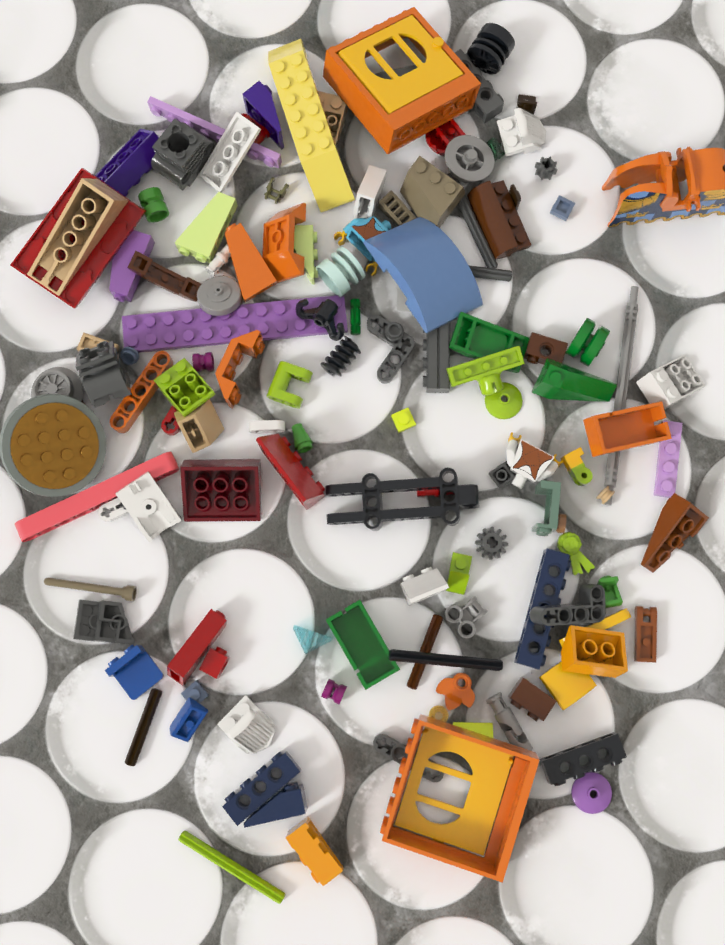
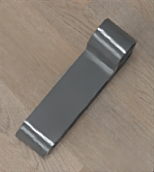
M582 584L579 588V603L533 607L530 611V620L534 624L545 626L601 622L606 614L605 590L598 584Z

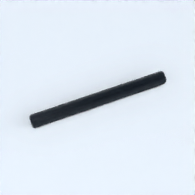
M396 649L389 650L388 656L390 661L493 671L503 669V661L498 659Z

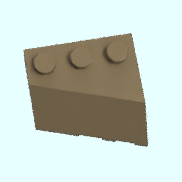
M419 156L408 170L400 193L417 217L425 218L440 228L465 195V190L462 185Z

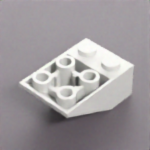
M686 355L649 372L636 382L648 402L651 404L662 401L664 410L705 386Z

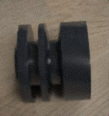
M486 23L469 47L467 55H469L473 65L478 67L480 71L490 75L497 74L502 65H504L506 58L509 57L514 49L515 41L510 32L504 27L495 23Z

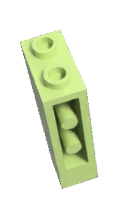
M218 192L176 240L175 245L178 252L184 256H194L196 260L202 263H210L214 259L227 231L226 228L229 226L238 207L236 198Z

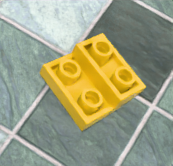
M562 661L552 666L539 677L562 710L574 704L597 686L589 674L562 671Z

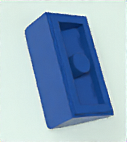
M189 697L170 725V735L189 742L208 713V709Z

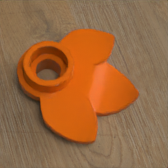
M458 673L453 678H444L436 687L437 693L445 695V704L448 710L457 708L461 703L471 708L475 700V694L471 689V678L465 673ZM460 679H463L465 681V685L463 687H460L458 685V681Z

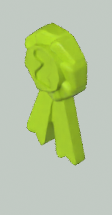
M565 532L559 536L557 547L560 552L570 555L572 574H583L580 564L589 573L595 566L579 551L582 545L579 536L572 532Z

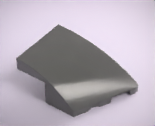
M79 600L73 639L120 644L135 643L122 603L104 600L100 602Z

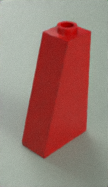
M212 609L207 613L167 665V675L182 686L185 685L225 628L227 620L223 613L218 610L215 612Z

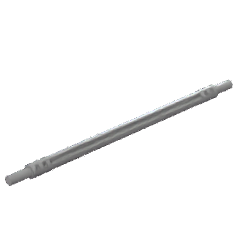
M631 286L630 299L626 307L613 411L626 408L638 312L637 296L639 287ZM620 451L609 453L607 458L604 486L608 485L611 491L616 487ZM613 495L606 503H604V505H612Z

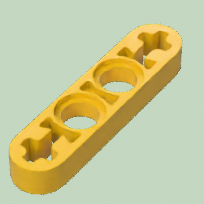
M624 608L605 617L601 622L592 623L586 627L606 630L631 618L628 609ZM565 637L559 639L561 647H563Z

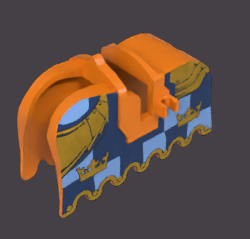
M687 147L681 152V148H678L676 151L677 160L671 161L672 156L670 152L661 151L631 160L614 168L602 186L603 191L610 190L617 185H620L621 188H628L635 183H638V185L628 188L620 194L617 209L608 223V227H616L624 222L627 225H634L642 220L645 223H652L660 218L663 221H670L675 217L688 219L693 215H699V217H706L712 213L725 215V149L705 148L692 150V148ZM686 179L689 192L684 200H681L678 182Z

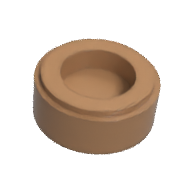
M558 514L556 532L564 534L566 514Z

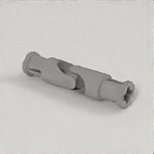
M499 692L488 698L486 702L491 705L495 712L494 717L504 731L509 743L532 751L533 747L518 724L512 710L506 706L502 699V693Z

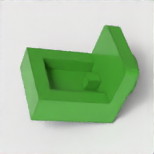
M604 576L597 583L605 590V608L620 606L623 603L617 587L618 576Z

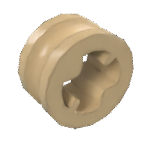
M607 485L596 499H601V503L604 504L615 491L609 490Z

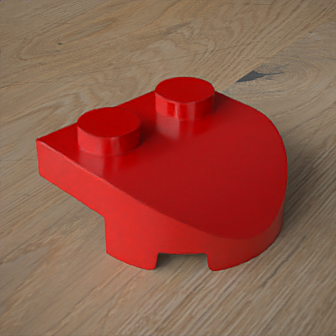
M452 119L426 133L425 138L428 146L435 153L445 156L448 143L455 137L466 134Z

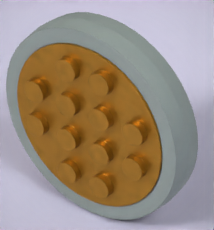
M43 394L26 400L10 413L1 430L0 456L7 473L20 487L37 495L58 497L81 490L96 477L105 459L106 437L100 420L88 406L67 395Z

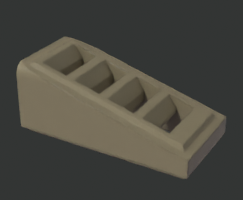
M393 191L387 193L378 203V208L397 226L416 219ZM397 206L398 208L392 212L391 210ZM402 211L403 214L397 218L396 216ZM408 216L409 219L402 223L401 221Z

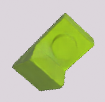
M453 552L447 578L449 588L446 591L465 594L470 576L469 570L472 556Z

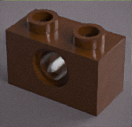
M532 332L524 359H527V362L532 364L540 363L544 365L547 358L563 363L568 343ZM541 350H547L549 352V355L544 356L541 353Z

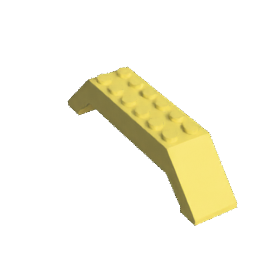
M302 39L268 51V64L300 162L320 212L322 213L354 201L355 198L341 162L307 60Z

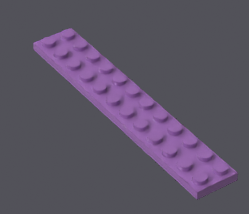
M344 296L304 298L308 300L309 304L304 306L303 310L317 308L326 299L334 301L338 306V313L334 317L336 331L338 333L337 324L343 323L345 333L348 332ZM303 299L242 304L232 313L223 316L207 314L201 308L122 316L124 347H132L138 353L229 344L231 339L255 330L261 332L263 341L327 335L328 333L324 327L316 325L314 320L301 319L296 315V304Z

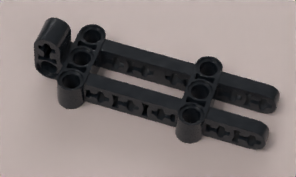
M448 467L441 470L439 477L380 481L375 474L368 473L362 478L361 483L325 486V493L328 497L362 495L363 511L326 514L327 525L364 523L370 530L378 531L382 528L383 522L442 518L447 525L455 526L460 521V507L463 509L480 507L478 485H458V477L455 470ZM448 473L454 475V479L451 482L443 480L444 476ZM370 479H376L374 487H367V482ZM440 489L441 506L383 510L382 493ZM452 492L455 494L454 500L446 501L445 495ZM377 498V504L369 507V499ZM448 512H455V520H446ZM372 517L378 518V523L375 526L369 525V520Z

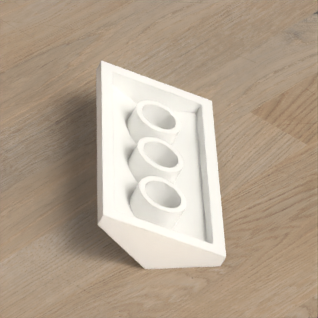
M236 112L199 173V176L217 191L223 193L261 129Z

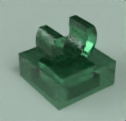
M491 138L486 143L493 152L494 161L500 159L505 154V152H502L500 148L502 145L498 143L497 138Z

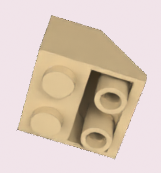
M210 399L186 417L179 411L174 412L176 421L192 453L210 446L224 430Z

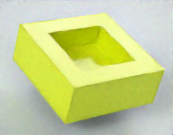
M409 408L391 415L398 433L416 426Z

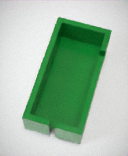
M358 600L345 608L346 614L343 615L339 611L327 618L326 622L354 671L359 669L360 672L357 673V676L365 690L399 671L400 668L396 661L389 660L388 647L362 602Z

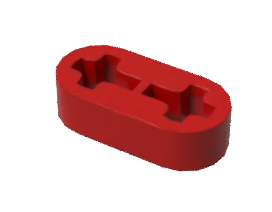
M173 405L161 424L162 430L170 436L177 434L180 430L174 412L177 410ZM174 421L173 425L175 426V428L169 429L168 431V427L166 425L168 423L172 424V422Z

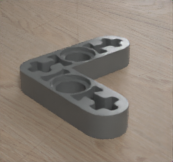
M372 315L367 320L368 331L393 347L377 370V379L381 383L387 384L393 380L413 351L415 341L405 332L400 340H389L385 335V328L381 334V329L377 326L372 328L371 322L375 323L378 321V325L381 328L384 325L387 326L390 322L378 315ZM409 341L410 347L406 346L402 353L400 351L403 347L402 342ZM393 355H398L401 361L398 364H394L390 358ZM389 365L391 367L388 374L390 377L382 378L381 372H386Z

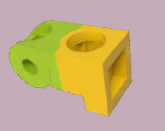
M581 447L560 458L564 460V466L574 483L578 486L588 484L593 477L591 470L585 467L580 457L584 454Z

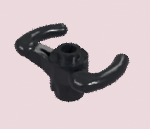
M307 299L300 300L296 304V315L299 318L314 320L316 325L327 330L329 338L334 341H339L343 338L345 334L343 323L337 324L338 333L336 331L334 317L338 313V306L334 301L326 299L325 302L322 301L319 307L303 310V307L309 304Z

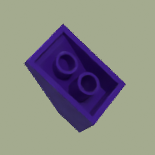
M258 81L242 94L246 113L268 130L270 138L282 150L284 148L282 131L272 98V91L267 85H263Z

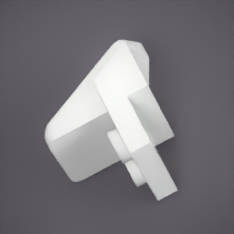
M522 108L514 109V116L497 121L506 157L520 152L527 154L542 149L541 145L546 140V129L535 115Z
M246 695L217 724L236 746L246 754H255L268 748L275 734L274 722Z

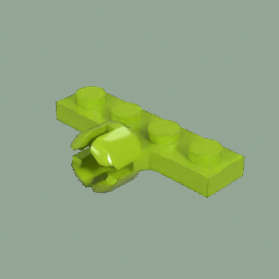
M515 346L446 368L451 387L476 380L482 395H492L495 392H501L504 388L500 377L502 371L525 363L520 346Z

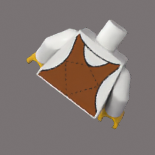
M511 432L506 454L510 471L516 474L511 483L514 486L522 489L526 480L532 483L551 477L564 462L563 459L560 462L556 460L557 454L552 456L522 440L521 435L518 438H514L512 436L513 432Z

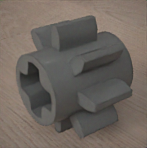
M551 156L549 158L541 157L540 163L536 162L535 164L537 169L535 175H539L541 180L547 178L551 180L552 174L556 175L557 173L555 168L557 162H554Z

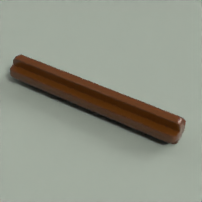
M433 615L419 652L431 653L443 621L442 616ZM414 664L407 687L414 690L417 689L426 664Z

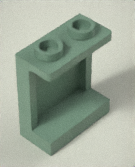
M541 480L535 486V494L546 495L544 524L537 523L532 527V532H536L538 536H548V534L557 530L561 482Z

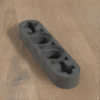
M386 734L376 735L373 740L375 750L401 764L402 758H396L394 750L397 747H402L405 750L406 745ZM382 738H385V743L390 746L391 742L395 743L391 748L390 754L386 753L389 750L387 747H378L379 744L376 742L378 739L382 740ZM426 770L422 777L435 783L442 780L444 773L438 771L440 773L439 777L435 776L432 778L431 772Z

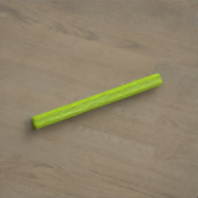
M185 830L179 836L178 840L268 898L278 904L283 901L285 897L283 891Z

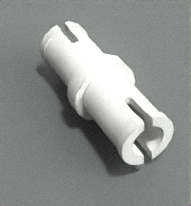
M227 244L220 252L215 254V258L205 267L212 276H215L217 271L223 265H226L231 257Z

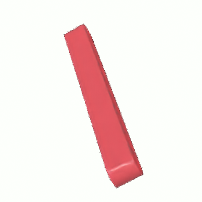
M163 453L17 521L15 526L21 541L27 542L99 509L103 504L118 498L115 494L117 491L149 471L156 482L179 471V467L173 453Z

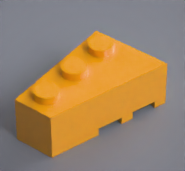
M306 817L288 831L286 836L288 843L298 853L302 863L312 871L311 875L316 883L320 882L324 886L343 871V865L309 817Z

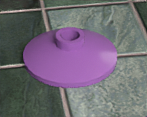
M586 772L584 777L575 779L571 789L572 799L575 805L583 812L589 814L600 813L610 804L612 798L611 786L602 775L595 772ZM595 790L596 796L592 798L590 792Z

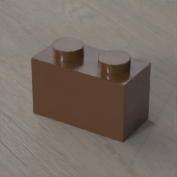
M520 677L508 695L513 706L519 710L523 707L529 711L527 715L535 721L538 719L544 721L557 702L523 677Z

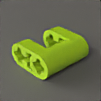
M280 361L266 397L300 409L303 399L286 392L291 378L309 383L313 373L305 368Z

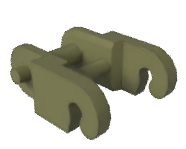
M272 177L266 187L267 192L264 195L266 200L270 198L275 200V204L281 201L280 198H284L289 184L286 183L280 191L272 188L275 178ZM271 192L277 193V197L271 195Z

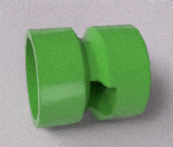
M151 187L139 193L138 198L142 208L146 211L145 217L148 222H159L169 216V211L166 203L163 202L164 198L160 188Z

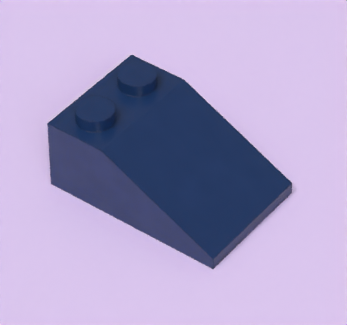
M298 782L286 784L282 790L246 819L244 828L306 814L308 806L303 784L298 785Z

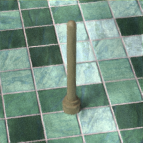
M55 578L44 579V584L48 586L119 595L125 598L126 601H134L137 594V587L132 585L118 588Z

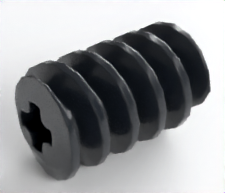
M344 336L345 340H340V345L335 346L336 351L330 352L331 357L327 356L325 358L326 363H320L322 368L333 377L335 375L342 376L339 370H347L344 364H352L349 358L356 359L354 352L361 354L357 344L347 336Z

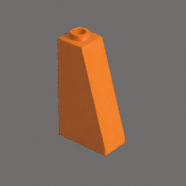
M234 223L226 228L225 238L242 298L246 303L274 286L277 280L242 224L236 225Z

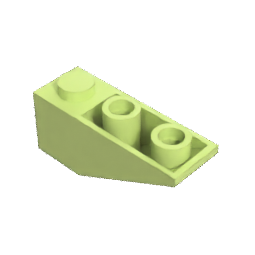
M295 225L294 253L304 256V271L311 284H315V278H318V271L314 267V260H318V250L314 249V243H317V232H314L313 225Z

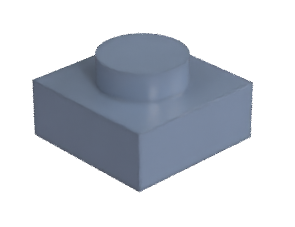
M559 195L550 214L567 221L575 203Z
M198 680L181 693L186 701L190 697L199 704L209 696Z

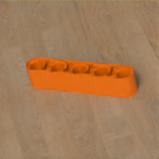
M158 351L154 354L131 387V395L124 397L112 414L110 425L118 433H126L130 430L157 391L158 386L154 380H149V376L156 373L157 378L173 366V360L167 352ZM167 358V362L164 365L159 364L161 359ZM146 389L144 395L138 396L139 390ZM135 404L133 411H127L129 405ZM123 419L124 424L121 427H117V422Z

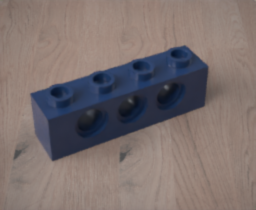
M281 751L278 752L271 759L273 761L268 767L263 765L255 772L258 776L252 781L248 778L240 785L242 789L237 794L233 791L224 799L226 803L222 807L237 826L301 772L302 769L287 751L283 754ZM273 768H279L282 771L280 778L272 776L271 771ZM258 781H263L266 784L265 791L257 790L256 783ZM241 795H248L251 800L250 804L244 805L240 800Z

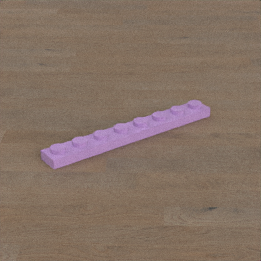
M152 96L147 101L151 113L155 116H163L170 122L175 118L179 122L186 123L205 137L214 139L217 143L225 132V129ZM253 142L247 152L251 159H259L269 167L279 168L282 163L281 154Z

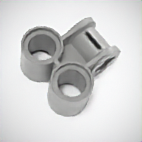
M476 596L468 601L462 609L457 605H451L444 612L446 621L449 623H459L457 633L464 639L474 636L476 632L474 623L488 612L476 601ZM450 609L458 611L459 616L456 620L449 618L448 612ZM463 624H468L471 627L469 635H464L461 632Z

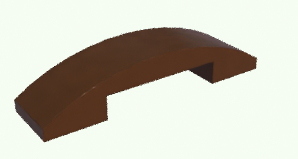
M135 251L127 267L128 269L173 294L197 302V291L201 283L189 277L185 278L153 262V259Z

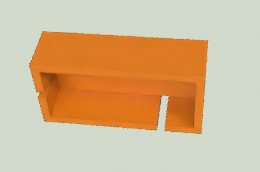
M660 401L594 415L584 419L592 457L672 439L668 422L654 426V422L666 418L663 402Z

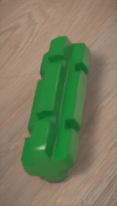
M351 299V335H360V299Z

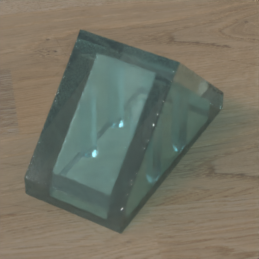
M296 625L293 627L305 654L332 640V637Z

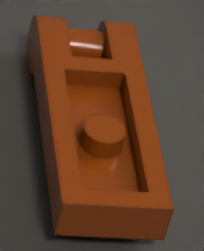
M636 606L634 661L656 663L657 608L649 607V609H646L642 606ZM643 616H648L649 622H643Z

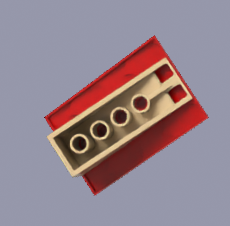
M81 168L10 266L75 309L82 302L93 284L96 283L146 211L86 169Z

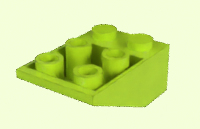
M185 358L154 379L162 394L184 417L215 395L211 387Z

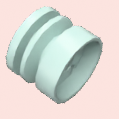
M340 246L336 252L331 254L333 262L325 259L316 266V270L328 288L335 295L342 297L351 289L349 282L357 285L358 280L364 279L366 275L355 256L346 248Z

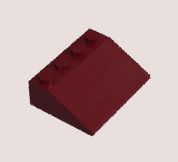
M261 459L183 461L180 471L184 522L261 521Z

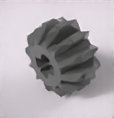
M490 527L489 533L484 528L482 530L483 534H477V537L481 540H476L475 544L481 545V547L477 548L476 551H484L481 557L484 558L488 553L489 560H492L493 553L497 559L501 557L499 552L506 553L502 546H508V542H502V540L507 536H499L502 531L501 529L494 533V527ZM490 539L496 543L493 548H490V544H487Z

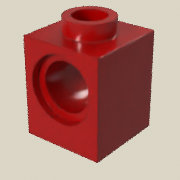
M218 646L216 649L210 648L199 670L216 679L220 678L230 659L226 655L227 651Z

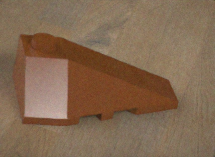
M674 493L662 508L641 565L652 573L655 572L670 558L671 552L674 549L683 547V541L689 536L694 537L709 517L692 503Z

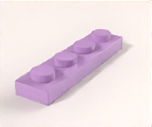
M663 420L662 423L668 422L672 439L659 442L654 496L671 498L676 490L683 423Z

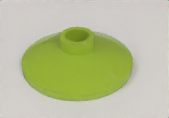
M502 382L504 388L501 392L485 395V406L487 411L495 418L510 419L520 411L522 395L514 385ZM501 397H507L508 401L503 402Z

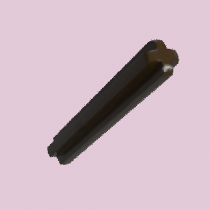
M157 688L151 689L125 759V764L129 766H135L162 695V691Z

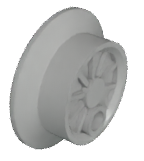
M461 135L455 137L448 143L445 150V162L449 172L460 182L471 183L481 181L487 178L494 168L495 161L492 150L483 140L475 136Z
M53 367L45 370L36 378L31 389V398L43 394H62L82 401L83 384L79 376L72 370L64 367Z

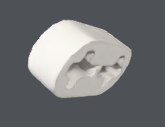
M285 421L249 422V432L255 434L285 432Z
M116 498L100 506L98 516L105 522H111L129 512L123 507L117 508L123 504L119 498ZM106 508L108 510L115 509V511L109 513V518L107 516H103Z

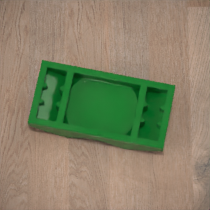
M460 312L449 348L466 357L477 359L520 346L524 358L529 337ZM521 365L506 371L519 373Z

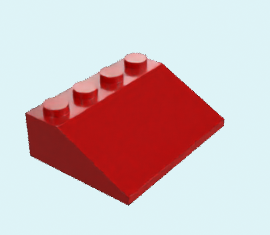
M277 433L255 439L261 451L306 510L325 497L323 493L325 488L319 481L315 482L312 476L314 474L308 466L303 467L300 463L302 458L296 451L292 452L289 446L291 444L285 436L281 438Z

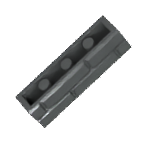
M450 322L427 333L426 339H423V351H426V357H423V369H426V376H423V387H426L427 393H449L450 380L446 368L450 367Z

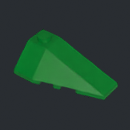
M547 358L532 393L554 400L609 402L617 384Z

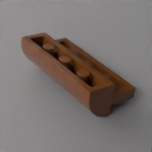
M504 180L494 183L490 181L484 182L468 193L469 202L495 260L511 256L512 253L528 249L531 246V242Z

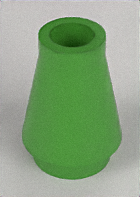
M301 423L293 425L291 428L295 449L299 453L308 452L313 448V441Z

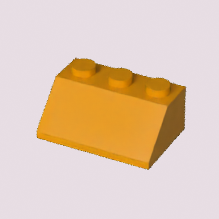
M570 625L561 650L562 671L612 678L624 674L628 671L624 633Z

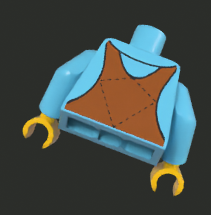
M373 216L370 218H355L343 228V232H336L334 239L337 240L339 237H342L338 242L342 246L347 238L369 261L374 260L373 263L366 266V272L370 267L375 269L371 276H374L377 273L378 264L363 242L390 230L392 227L389 221L384 220L380 222Z

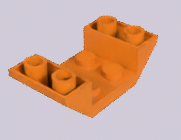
M305 203L280 211L264 223L262 258L277 280V283L304 275V256L294 253L295 225L306 221Z
M259 330L231 339L215 372L224 399L232 409L241 399L240 390L233 379L236 374V366L240 365L244 355L242 354L244 353L257 359L258 354L261 355L265 348Z

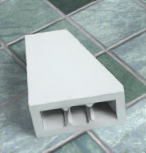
M369 165L357 192L353 219L374 216L385 184L387 170Z

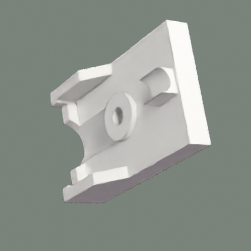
M149 471L115 493L148 542H151L165 529L182 521L180 515ZM150 504L152 506L151 509H147L146 505Z

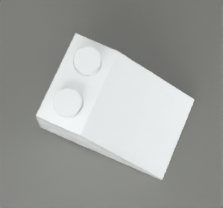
M432 567L422 570L419 576L414 577L413 574L402 578L404 582L400 583L409 606L444 592L449 588L437 568L432 570Z

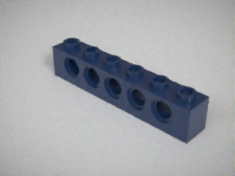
M548 548L543 551L514 663L540 670V666H544L546 661L544 651L545 647L550 645L551 636H549L550 628H554V626L542 625L543 632L541 634L536 633L534 630L535 624L530 620V611L533 607L540 606L541 604L560 605V590H564L566 579H564L565 571L568 572L571 565L569 554ZM551 566L556 567L558 570L556 577L551 576L549 573ZM546 585H550L553 588L551 596L546 595L544 592ZM531 642H536L538 645L536 653H532L529 650Z

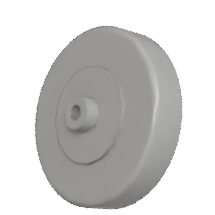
M215 276L207 279L200 285L197 291V300L200 308L207 314L223 316L232 313L240 306L242 293L239 283L235 279L228 276Z

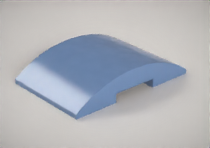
M418 217L363 242L384 273L388 271L407 298L405 304L426 334L457 319L460 312L467 314L483 305L478 285L465 258L453 241L429 220Z

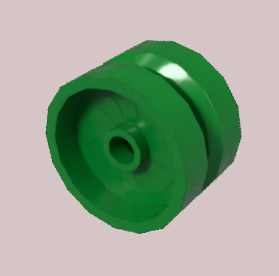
M586 318L566 351L567 355L575 358L583 349L584 352L580 357V362L586 366H589L593 359L598 356L610 333V330L601 326L594 335L591 334L596 324L589 318Z

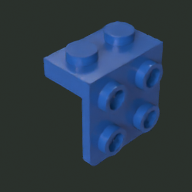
M133 644L124 651L125 655L120 659L116 657L108 663L109 667L105 672L109 677L114 676L132 700H136L163 679L164 674L142 645L134 646Z

